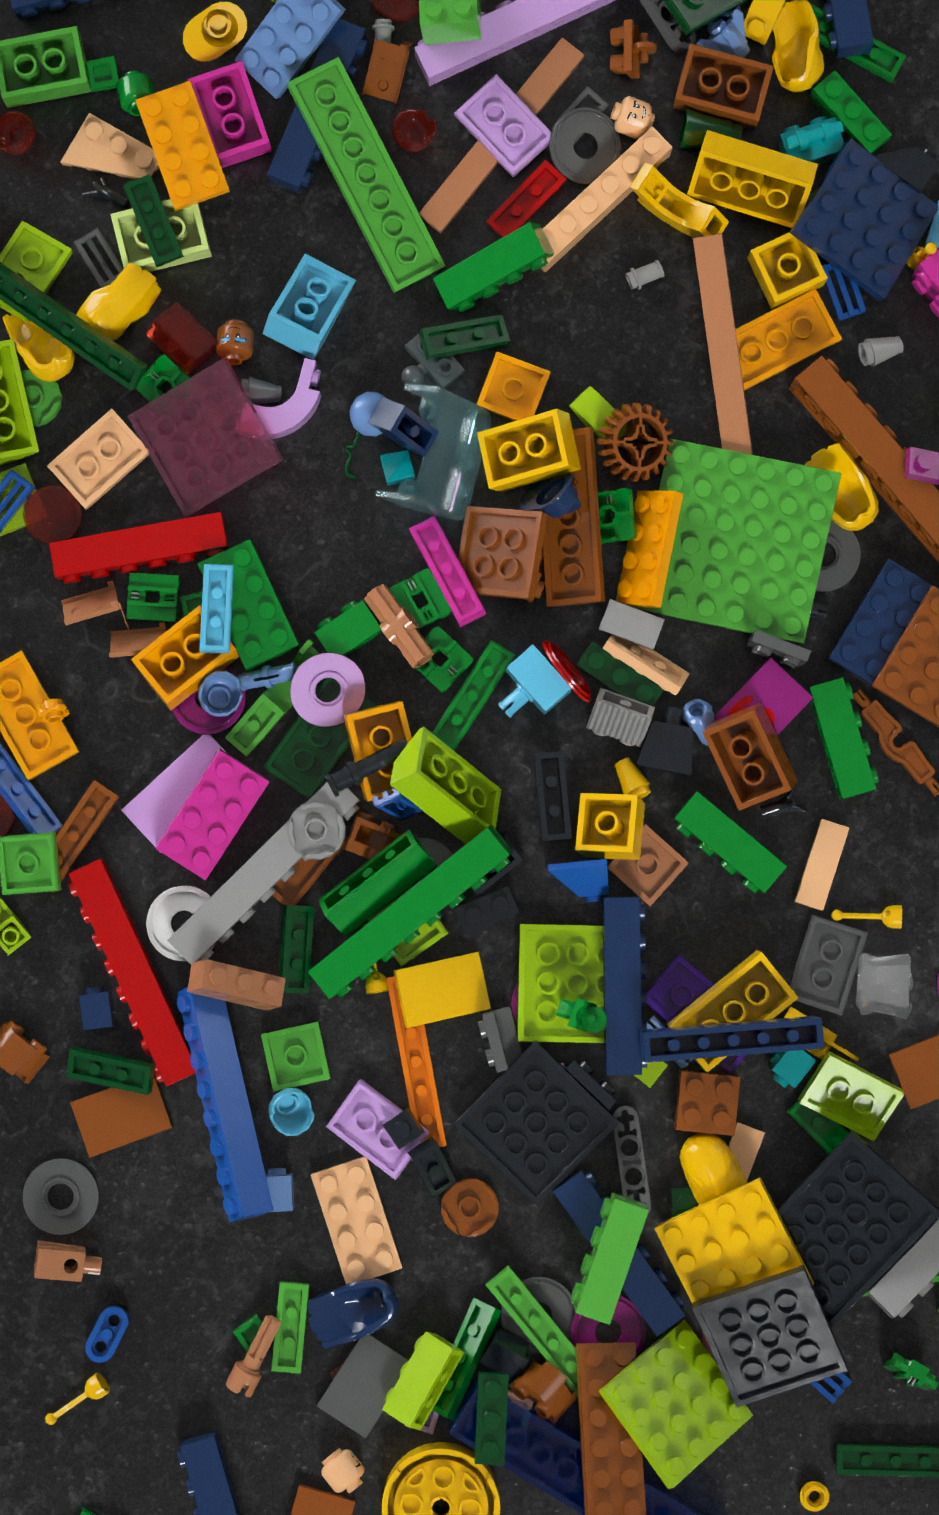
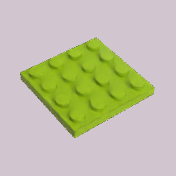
M520 924L517 1041L604 1043V1029L596 1033L574 1029L567 1026L568 1019L556 1015L561 999L576 1002V999L580 998L595 1003L597 1007L604 1010L603 926Z
M685 1319L676 1323L599 1390L601 1396L668 1489L674 1488L753 1416L746 1405L736 1407L718 1365Z

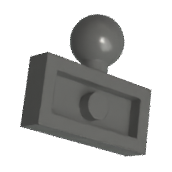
M419 334L405 344L404 348L419 364L417 366L410 365L402 372V381L409 388L421 386L424 382V375L427 373L443 391L464 373L465 369L452 355L427 360Z

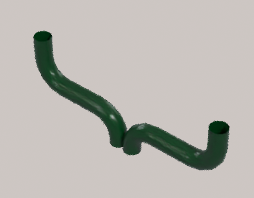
M358 431L353 443L346 444L344 450L348 454L344 473L352 479H355L356 475L348 471L352 460V452L348 448H353L358 443L361 434Z

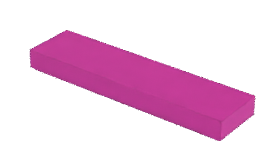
M433 516L409 528L459 626L462 627L486 615L484 607L436 517Z

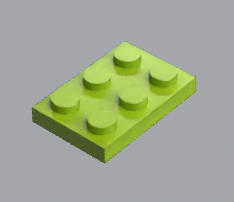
M22 221L1 252L0 262L46 294L72 255V249ZM0 300V308L26 323L29 321V319Z
M828 1051L798 1097V1101L800 1104L875 1141L905 1093L903 1089Z

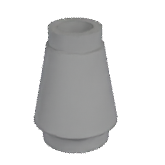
M899 336L868 338L858 345L859 358L864 366L870 365L874 367L903 352V342Z

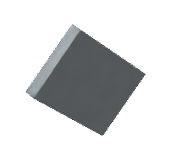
M811 915L789 985L798 996L796 1001L842 1016L868 932Z
M372 1334L358 1339L321 1397L317 1407L366 1438L382 1414V1408L386 1403V1395L391 1388L395 1387L399 1380L402 1366L410 1359Z

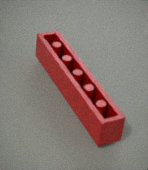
M221 512L49 543L55 578L63 580L64 584L81 581L80 577L92 575L93 579L109 576V571L119 569L121 573H131L138 571L137 566L149 564V568L166 566V561L177 559L178 563L191 562L195 560L194 556L206 554V558H210L229 549L224 516Z

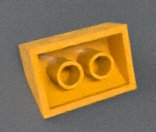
M200 605L131 659L170 711L197 691L206 676L214 671H222L239 657L237 649L231 642L230 654L200 652L202 613Z

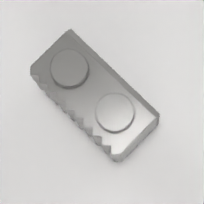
M600 688L586 727L592 729L599 736L609 735L619 739L621 743L627 746L636 745L641 747L655 707Z

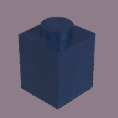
M103 986L86 988V994L79 995L83 1030L115 1026L112 990L104 991Z

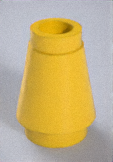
M630 757L622 759L614 765L623 794L638 795L642 799L651 793L648 787L650 785L649 781L631 761Z

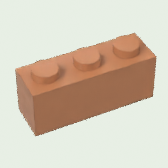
M205 959L192 963L187 992L257 1009L270 1010L282 1006L286 978Z

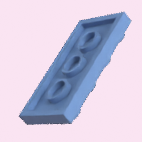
M277 0L235 58V61H242L245 70L275 99L280 98L288 88L287 82L295 79L346 9L337 0Z

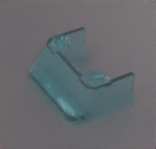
M405 383V390L422 397L419 407L420 418L439 431L426 456L422 458L417 481L405 479L399 485L397 493L377 490L375 496L411 510L451 520H462L465 517L466 506L470 505L482 460L477 433L490 429V414L485 408L441 387Z

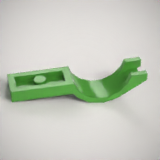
M310 639L302 646L292 661L297 664L298 668L307 659L320 654L312 647L314 642ZM291 681L275 684V687L268 688L262 693L225 737L246 757L254 751L282 716L293 706L290 696Z

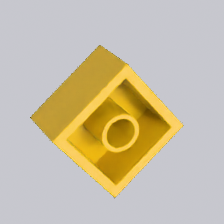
M790 232L750 250L747 257L771 310L815 288L818 289L824 286L828 279L817 254L790 234Z
M580 793L575 850L583 858L640 860L645 810L643 800L638 795Z

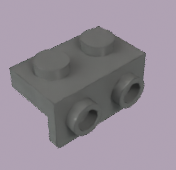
M507 1006L482 1013L483 1020L478 1021L482 1039L488 1037L491 1048L485 1050L489 1067L495 1066L497 1072L508 1070V1067L522 1054L520 1043L517 1041L518 1036L510 1007Z

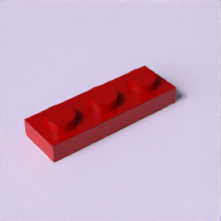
M545 160L490 216L486 224L500 238L507 236L524 226L566 183V178Z

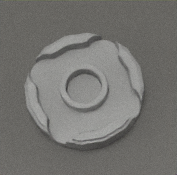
M311 801L302 804L293 812L287 823V837L290 845L298 854L307 859L321 860L332 856L340 849L345 839L346 826L342 815L335 807L325 802Z

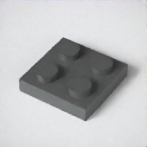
M758 630L750 635L747 647L752 648V654L766 659L768 656H774L779 658V664L795 669V666L801 667L805 664L811 653V650Z

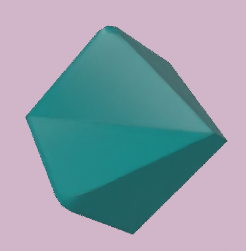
M408 450L380 455L387 486L415 479Z

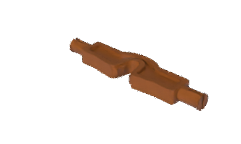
M861 688L853 694L854 699L863 709L860 715L877 734L878 744L883 753L894 762L901 763L916 783H924L934 797L938 795L939 783L932 776L935 774V770L925 759L914 741H908L900 748L895 747L893 739L902 731L901 725L877 700L871 702Z

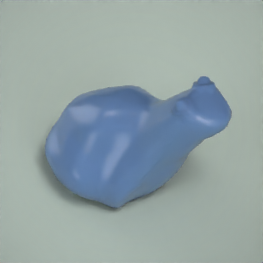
M694 699L684 705L682 720L688 723L690 728H693L702 744L708 746L702 732L710 723L714 722L713 708L704 700Z

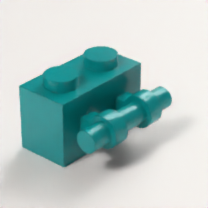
M822 116L810 121L811 125L801 128L799 125H793L784 129L777 141L781 153L821 164L834 160L844 145L841 135L844 129L842 122H837L836 117L827 119L826 116Z

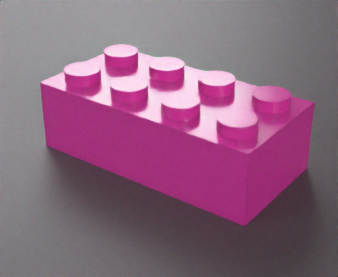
M219 748L157 843L156 849L206 880L269 784V780Z

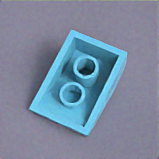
M304 254L270 311L262 334L314 360L356 280Z

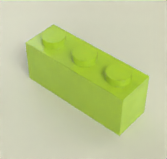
M427 1331L416 1341L413 1355L402 1366L400 1378L395 1387L391 1388L387 1393L386 1403L382 1408L383 1411L407 1427L422 1430L465 1353L438 1334Z

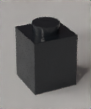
M499 1326L487 1344L480 1362L497 1372L508 1373L511 1380L516 1370L522 1372L530 1358L526 1354L530 1343Z

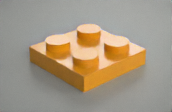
M497 351L476 407L513 421L534 416L551 371Z

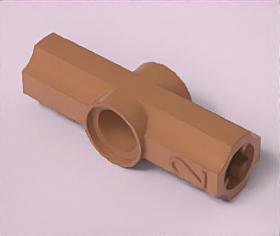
M385 584L375 587L368 592L364 600L380 621V628L388 640L398 646L412 668L416 669L427 663L435 653L417 628L419 626L408 610L401 607Z

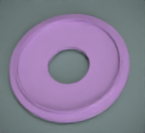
M337 653L315 655L302 663L295 672L290 686L291 701L297 713L307 722L323 727L339 725L345 722L343 715L357 712L362 705L365 696L363 674L358 666L346 656ZM324 678H334L340 684V694L331 702H323L315 694L317 683Z

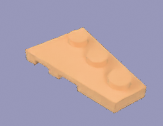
M91 113L86 117L60 161L65 166H77L87 168L90 171H102L135 180L148 174L153 179L159 169L152 148Z

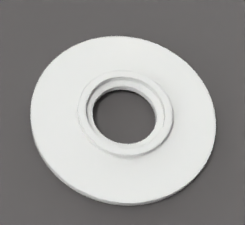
M177 886L164 891L153 901L147 914L146 928L149 939L157 951L169 959L187 961L167 941L175 933L172 929L171 921L173 916L179 911L185 910L194 914L211 897L209 894L196 887Z

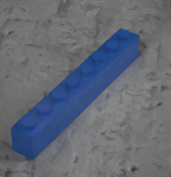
M188 987L177 992V1006L182 1013L185 1025L184 1036L189 1043L191 1052L190 1063L195 1070L198 1082L197 1093L202 1100L204 1108L203 1120L209 1130L211 1139L210 1150L215 1157L217 1165V1181L222 1187L224 1196V1211L228 1215L229 1222L264 1215L274 1211L226 1003L223 1000L187 992Z

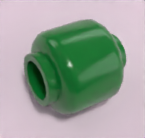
M129 71L119 79L116 85L121 108L133 116H141L135 100L155 93L151 77L139 71Z

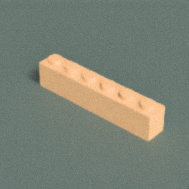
M653 126L542 229L554 252V255L547 259L548 264L541 268L544 272H547L633 191L630 186L645 163L653 165L657 169L670 157L672 146Z

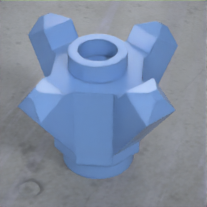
M735 9L729 14L730 18L727 21L721 19L717 22L708 23L707 29L711 35L707 40L700 39L697 42L698 46L742 58L748 54L750 47L747 45L748 41L745 38L742 12Z

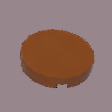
M477 1178L458 1180L446 1189L441 1201V1214L445 1224L452 1232L462 1236L476 1237L486 1233L494 1225L498 1216L499 1202L495 1191L486 1182Z

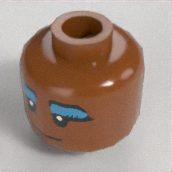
M236 319L228 320L218 328L216 353L219 357L225 359L226 363L239 365L242 361L248 360L252 356L254 331L246 322Z

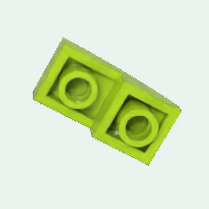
M588 386L569 407L586 427L593 428L596 435L604 439V434L600 433L598 429L600 427H608L604 422V418H613L612 410L614 408L595 389ZM627 422L620 429L618 437L625 434Z
M0 896V946L9 956L28 941L31 935Z

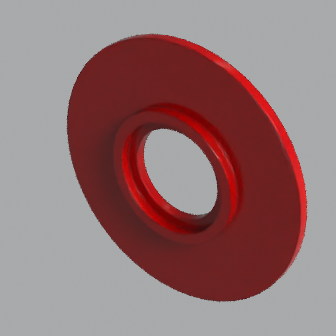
M545 640L542 644L554 667L571 689L582 700L589 703L592 700L591 691L580 672L556 644Z

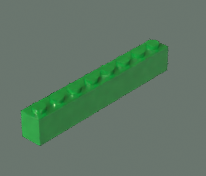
M490 825L320 961L308 973L329 999L336 994L339 998L343 997L354 988L351 984L353 980L359 976L363 981L376 970L373 964L380 959L384 963L398 953L395 948L398 944L404 941L408 945L420 935V932L417 930L425 923L429 927L443 917L440 913L443 908L449 905L453 909L465 899V896L462 894L470 887L475 891L488 881L485 875L493 868L498 873L511 862L508 856L513 853V850L494 826Z

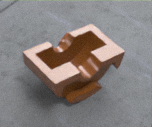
M358 811L342 848L371 859L402 834L396 832L397 826L385 821H381L379 826L372 823L373 816Z
M5 1020L0 1026V1067L12 1076L15 1074L24 1083L29 1084L50 1058L45 1052L47 1047L35 1038L30 1042L22 1035L25 1030L13 1020L9 1023Z
M533 1359L509 1385L516 1397L521 1400L528 1398L536 1404L534 1407L536 1413L543 1419H549L554 1424L576 1400V1392H570L564 1384L568 1380L567 1377L547 1361L541 1365L538 1364L536 1359Z

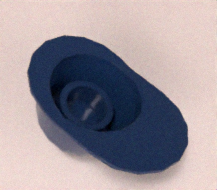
M567 473L534 484L521 497L519 502L520 509L526 511L541 510L552 518H559L564 514L579 509L581 502L578 499V490L572 483L573 474Z

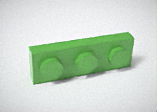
M280 1281L276 1318L281 1321V1325L274 1338L271 1371L301 1374L310 1285L308 1283Z

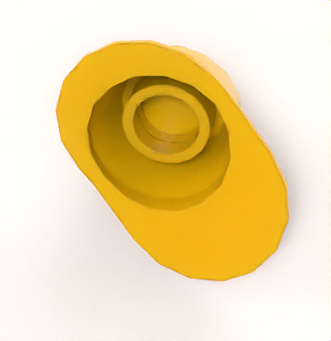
M223 1L203 10L192 18L184 29L183 45L186 52L198 61H211L224 54L244 38L247 31V19L244 12L238 5Z

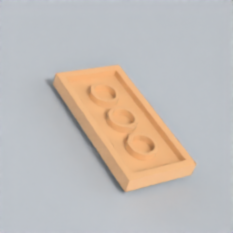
M363 1156L311 1173L345 1283L372 1279L402 1269L403 1266L368 1159Z

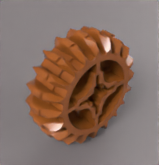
M633 403L632 406L623 404L621 411L619 409L612 410L613 418H604V422L608 427H600L598 429L600 433L604 434V439H597L596 442L604 445V449L599 450L598 454L600 456H607L602 464L604 466L612 465L610 473H619L622 480H627L629 477L631 481H638L640 477L642 480H648L650 473L652 475L659 474L658 466L664 467L667 465L663 457L672 455L671 451L667 450V446H671L675 442L667 439V435H671L673 430L664 428L669 420L667 418L659 419L661 415L659 410L652 411L649 404H644L643 407L640 403ZM630 420V424L627 425V430L625 434L621 437H618L619 431L622 428V426ZM642 421L651 429L653 438L646 434L645 425H642ZM637 438L638 441H645L644 444L634 446L632 443H626L627 440L633 441V439ZM617 446L625 450L626 459H629V464L623 460ZM650 447H653L650 456L643 463H641V460L644 459L646 450Z

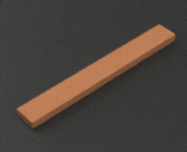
M562 37L516 95L537 116L584 59V54ZM479 141L475 143L419 212L421 219L440 234L499 163Z
M723 234L693 238L722 449L753 455Z

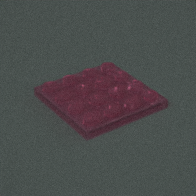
M222 358L128 415L130 422L184 517L192 515L284 460L227 358Z

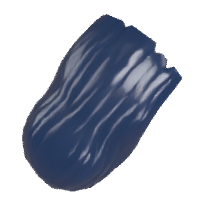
M380 1279L350 1282L310 1299L307 1304L308 1313L310 1314L308 1319L312 1333H316V1338L322 1341L320 1345L324 1350L363 1338L385 1327L393 1321L399 1307L398 1298L393 1287L387 1281Z

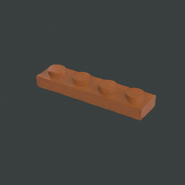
M96 780L92 782L56 836L61 882L120 797Z

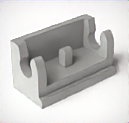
M610 599L599 630L653 650L665 619Z

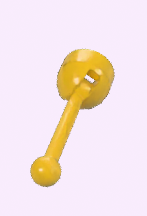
M930 242L925 248L916 246L906 262L907 266L912 270H916L921 262L937 251L936 244Z
M902 905L888 906L881 914L842 913L840 910H834L831 913V917L834 921H840L842 918L881 919L887 927L901 929Z
M376 962L373 964L376 970L365 980L366 994L389 991L386 976L378 972Z
M94 1374L87 1380L85 1392L57 1412L47 1414L45 1417L46 1423L48 1425L55 1424L58 1417L87 1397L96 1400L103 1398L110 1393L108 1383L101 1374Z

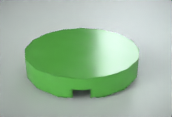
M30 370L21 371L33 427L45 425L56 417L61 408L62 393L60 386L56 381L45 382L38 379Z

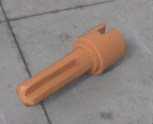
M270 1315L264 1318L244 1360L235 1363L226 1381L227 1388L237 1394L243 1387L245 1389V1397L253 1395L262 1377L259 1367L281 1325V1321L276 1317Z

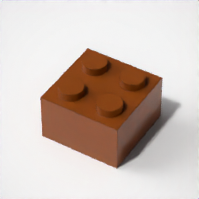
M679 1069L674 1128L681 1131L735 1136L740 1076Z

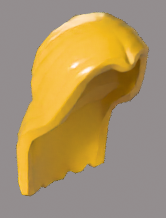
M808 0L790 1L785 3V7L782 8L773 27L775 48L772 54V62L783 88L792 92H803L819 82L824 71V60L819 46L818 21Z
M128 263L111 284L93 291L76 315L112 341H115L126 331L131 323L149 312L159 296L161 288L158 287L156 277L147 270L142 271V268L134 263Z
M6 314L2 317L10 339L14 340L16 350L23 357L32 374L38 379L45 382H55L70 373L75 360L72 349L30 320L26 323L12 314L11 316Z
M835 443L828 446L827 449L822 448L811 456V461H807L805 466L842 473L832 520L842 529L848 531L864 529L874 521L879 512L878 500L869 479L859 468L850 453L840 443Z
M700 1132L689 1137L683 1144L680 1152V1161L688 1185L698 1205L748 1183L734 1152L719 1136Z

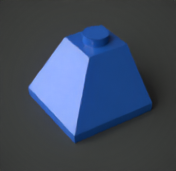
M607 859L546 865L548 873L576 896L585 897V902L602 901V895L609 894Z

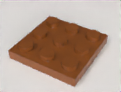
M466 506L458 560L477 595L534 600L548 514L539 511Z

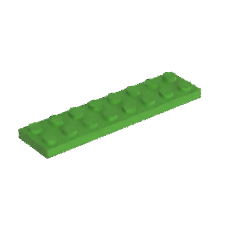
M337 57L287 82L286 85L393 293L444 268L446 265L340 58Z

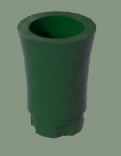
M686 108L680 129L679 148L701 149L707 130L741 140L743 125L732 123V120L713 117Z

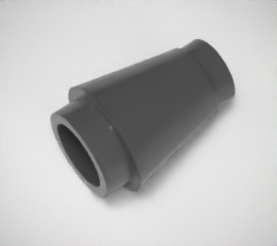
M250 376L248 379L241 378L239 401L251 404L280 403L282 386Z

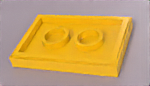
M479 952L393 971L406 1028L491 1009Z

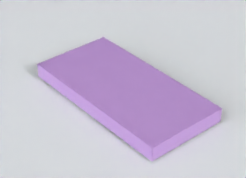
M202 735L121 810L155 848L218 749L220 748L225 751L211 735Z

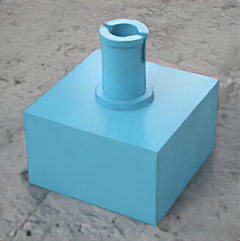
M532 644L506 668V673L516 683L517 688L502 702H499L498 705L504 710L513 703L505 711V714L511 718L515 712L530 701L545 715L571 692V687Z

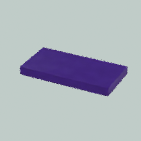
M677 954L646 991L647 1004L669 1022L714 984ZM746 1055L727 1056L718 1065L731 1074Z

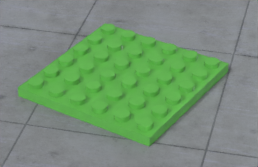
M670 438L675 443L668 447L672 455L666 456L665 461L667 465L664 466L659 491H677L683 493V499L661 608L635 606L633 608L751 634L758 630L784 641L804 645L842 473Z

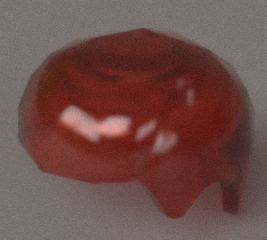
M408 109L402 111L392 122V137L402 149L411 152L426 149L434 140L437 131L436 119H430L425 110L415 111Z
M10 111L0 116V150L10 155H19L26 152L32 145L36 134L32 120L24 113Z

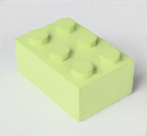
M171 199L161 201L184 257L160 267H156L133 208L112 213L111 218L123 267L125 268L128 263H134L140 266L142 271L152 272L212 257L199 203L175 211Z

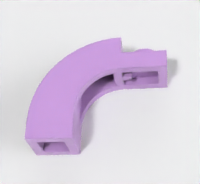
M304 359L295 393L285 403L275 407H263L245 402L238 427L239 434L256 439H275L289 435L301 428L312 417L321 399L320 391L312 390V386H318L321 370L317 369L316 361Z

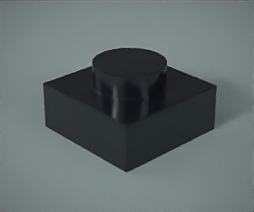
M409 1108L383 1125L399 1150L425 1132Z

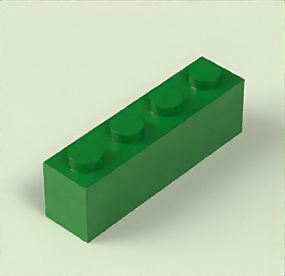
M529 222L437 275L433 280L447 309L463 312L472 308L475 305L474 301L482 296L483 298H488L499 292L498 287L507 282L509 285L521 280L524 277L522 273L529 269L534 271L548 264L547 259L552 257L554 252L540 224Z
M842 677L807 688L806 691L813 697L810 704L839 800L876 790L875 783H879L875 767L869 766L867 755H870V749L866 738L861 739L858 728L862 727V722L858 711H853L850 700L854 699L850 683H845Z
M695 792L673 818L677 822L675 828L687 838L690 835L694 836L700 841L697 846L710 857L713 853L722 860L719 865L731 875L737 872L745 879L742 884L754 894L757 891L766 893L787 867L699 792Z
M408 829L321 897L318 902L325 917L344 936H347L353 930L358 929L363 922L376 912L381 911L395 897L404 893L413 883L426 876L437 865L429 850Z

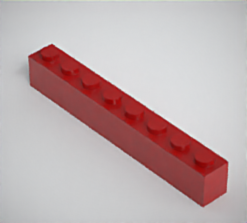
M98 859L68 873L71 879L67 881L69 889L74 897L79 896L83 907L79 908L86 924L91 922L95 931L92 934L93 941L98 950H104L107 960L104 961L105 967L111 977L115 975L120 985L116 987L122 1003L127 1002L132 1011L128 1014L130 1022L134 1029L139 1028L144 1039L140 1040L145 1054L147 1056L152 1055L155 1061L154 1074L158 1082L164 1081L167 1087L195 1074V1070L190 1063L191 1052L189 1043L185 1039L180 1023L105 860Z

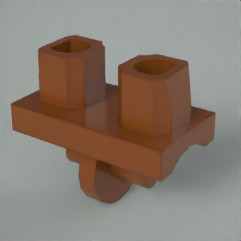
M632 19L624 20V26L610 29L611 44L614 47L624 46L623 54L611 55L610 70L615 74H627L631 79H639L640 63H648L649 54L657 52V44L649 42L648 33L640 34V27L634 25Z

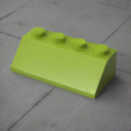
M13 339L0 341V465L39 452Z
M425 727L420 728L394 761L390 785L465 844L490 825H493L496 829L502 789Z

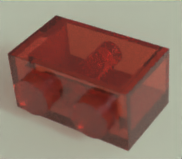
M178 302L157 316L146 334L187 375L210 358L218 342Z

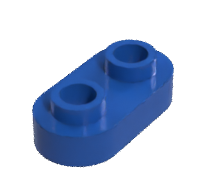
M111 1305L100 1314L85 1346L86 1354L92 1361L97 1363L106 1362L115 1353L129 1325V1314L123 1307ZM117 1315L120 1318V1323L117 1325L112 1324L110 1316ZM97 1342H105L107 1346L106 1350H98L96 1346Z

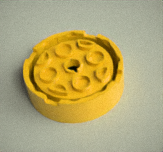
M449 1442L428 1443L416 1447L405 1454L389 1473L383 1492L382 1515H438L434 1512L432 1506L434 1502L440 1499L445 1500L450 1507L449 1511L444 1515H500L499 1489L495 1476L489 1466L474 1463L475 1452Z

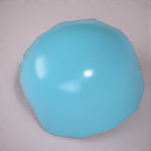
M287 1088L273 1096L268 1107L269 1117L277 1131L286 1136L300 1135L308 1130L314 1121L315 1115L312 1110L311 1100L306 1093L297 1088Z

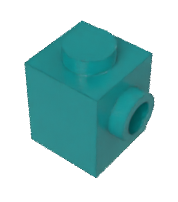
M804 1050L775 1052L769 1060L773 1063L769 1067L774 1072L771 1078L784 1088L788 1084L796 1088L815 1064L816 1060Z

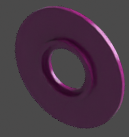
M229 666L222 670L238 678V674ZM197 691L172 710L177 720L188 730L203 735L217 734L230 728L240 718L245 707L246 692L242 691V700L237 710L228 716L215 717L201 709L195 700Z
M620 1296L612 1320L620 1325L621 1334L614 1343L635 1342L637 1356L643 1347L646 1337L645 1321L635 1305L629 1299ZM575 1313L570 1327L572 1344L575 1346L578 1343H601L595 1335L596 1327L600 1321Z

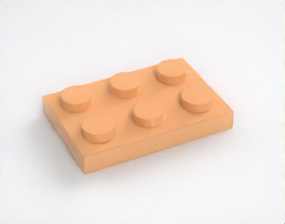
M111 408L50 462L47 467L87 510L150 455L151 452Z

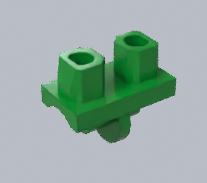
M577 998L576 1002L561 999L556 1012L557 1016L569 1020L567 1026L585 1032H600L606 1027L608 1021L607 1014L603 1009L597 1007V1004Z

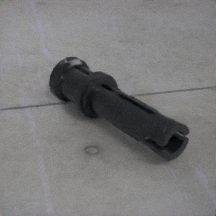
M403 737L401 740L355 763L354 761H348L346 766L331 774L328 772L324 773L325 779L335 798L339 796V792L355 784L357 786L361 785L364 782L363 778L394 763L407 746L406 739Z

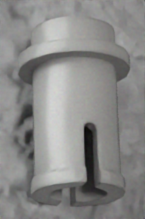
M375 20V25H372V30L375 31L374 41L377 39L391 43L392 31L395 30L392 20Z
M655 260L638 269L630 268V272L625 275L630 288H637L639 290L642 288L641 285L664 277V271L660 262Z

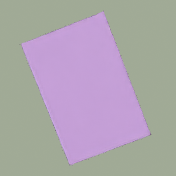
M497 74L454 112V116L512 177H515L550 142L551 131Z
M362 1079L356 1083L326 1126L395 1180L411 1160L407 1152L423 1143L430 1134V1131L421 1125L425 1132L399 1150L383 1125L403 1110Z

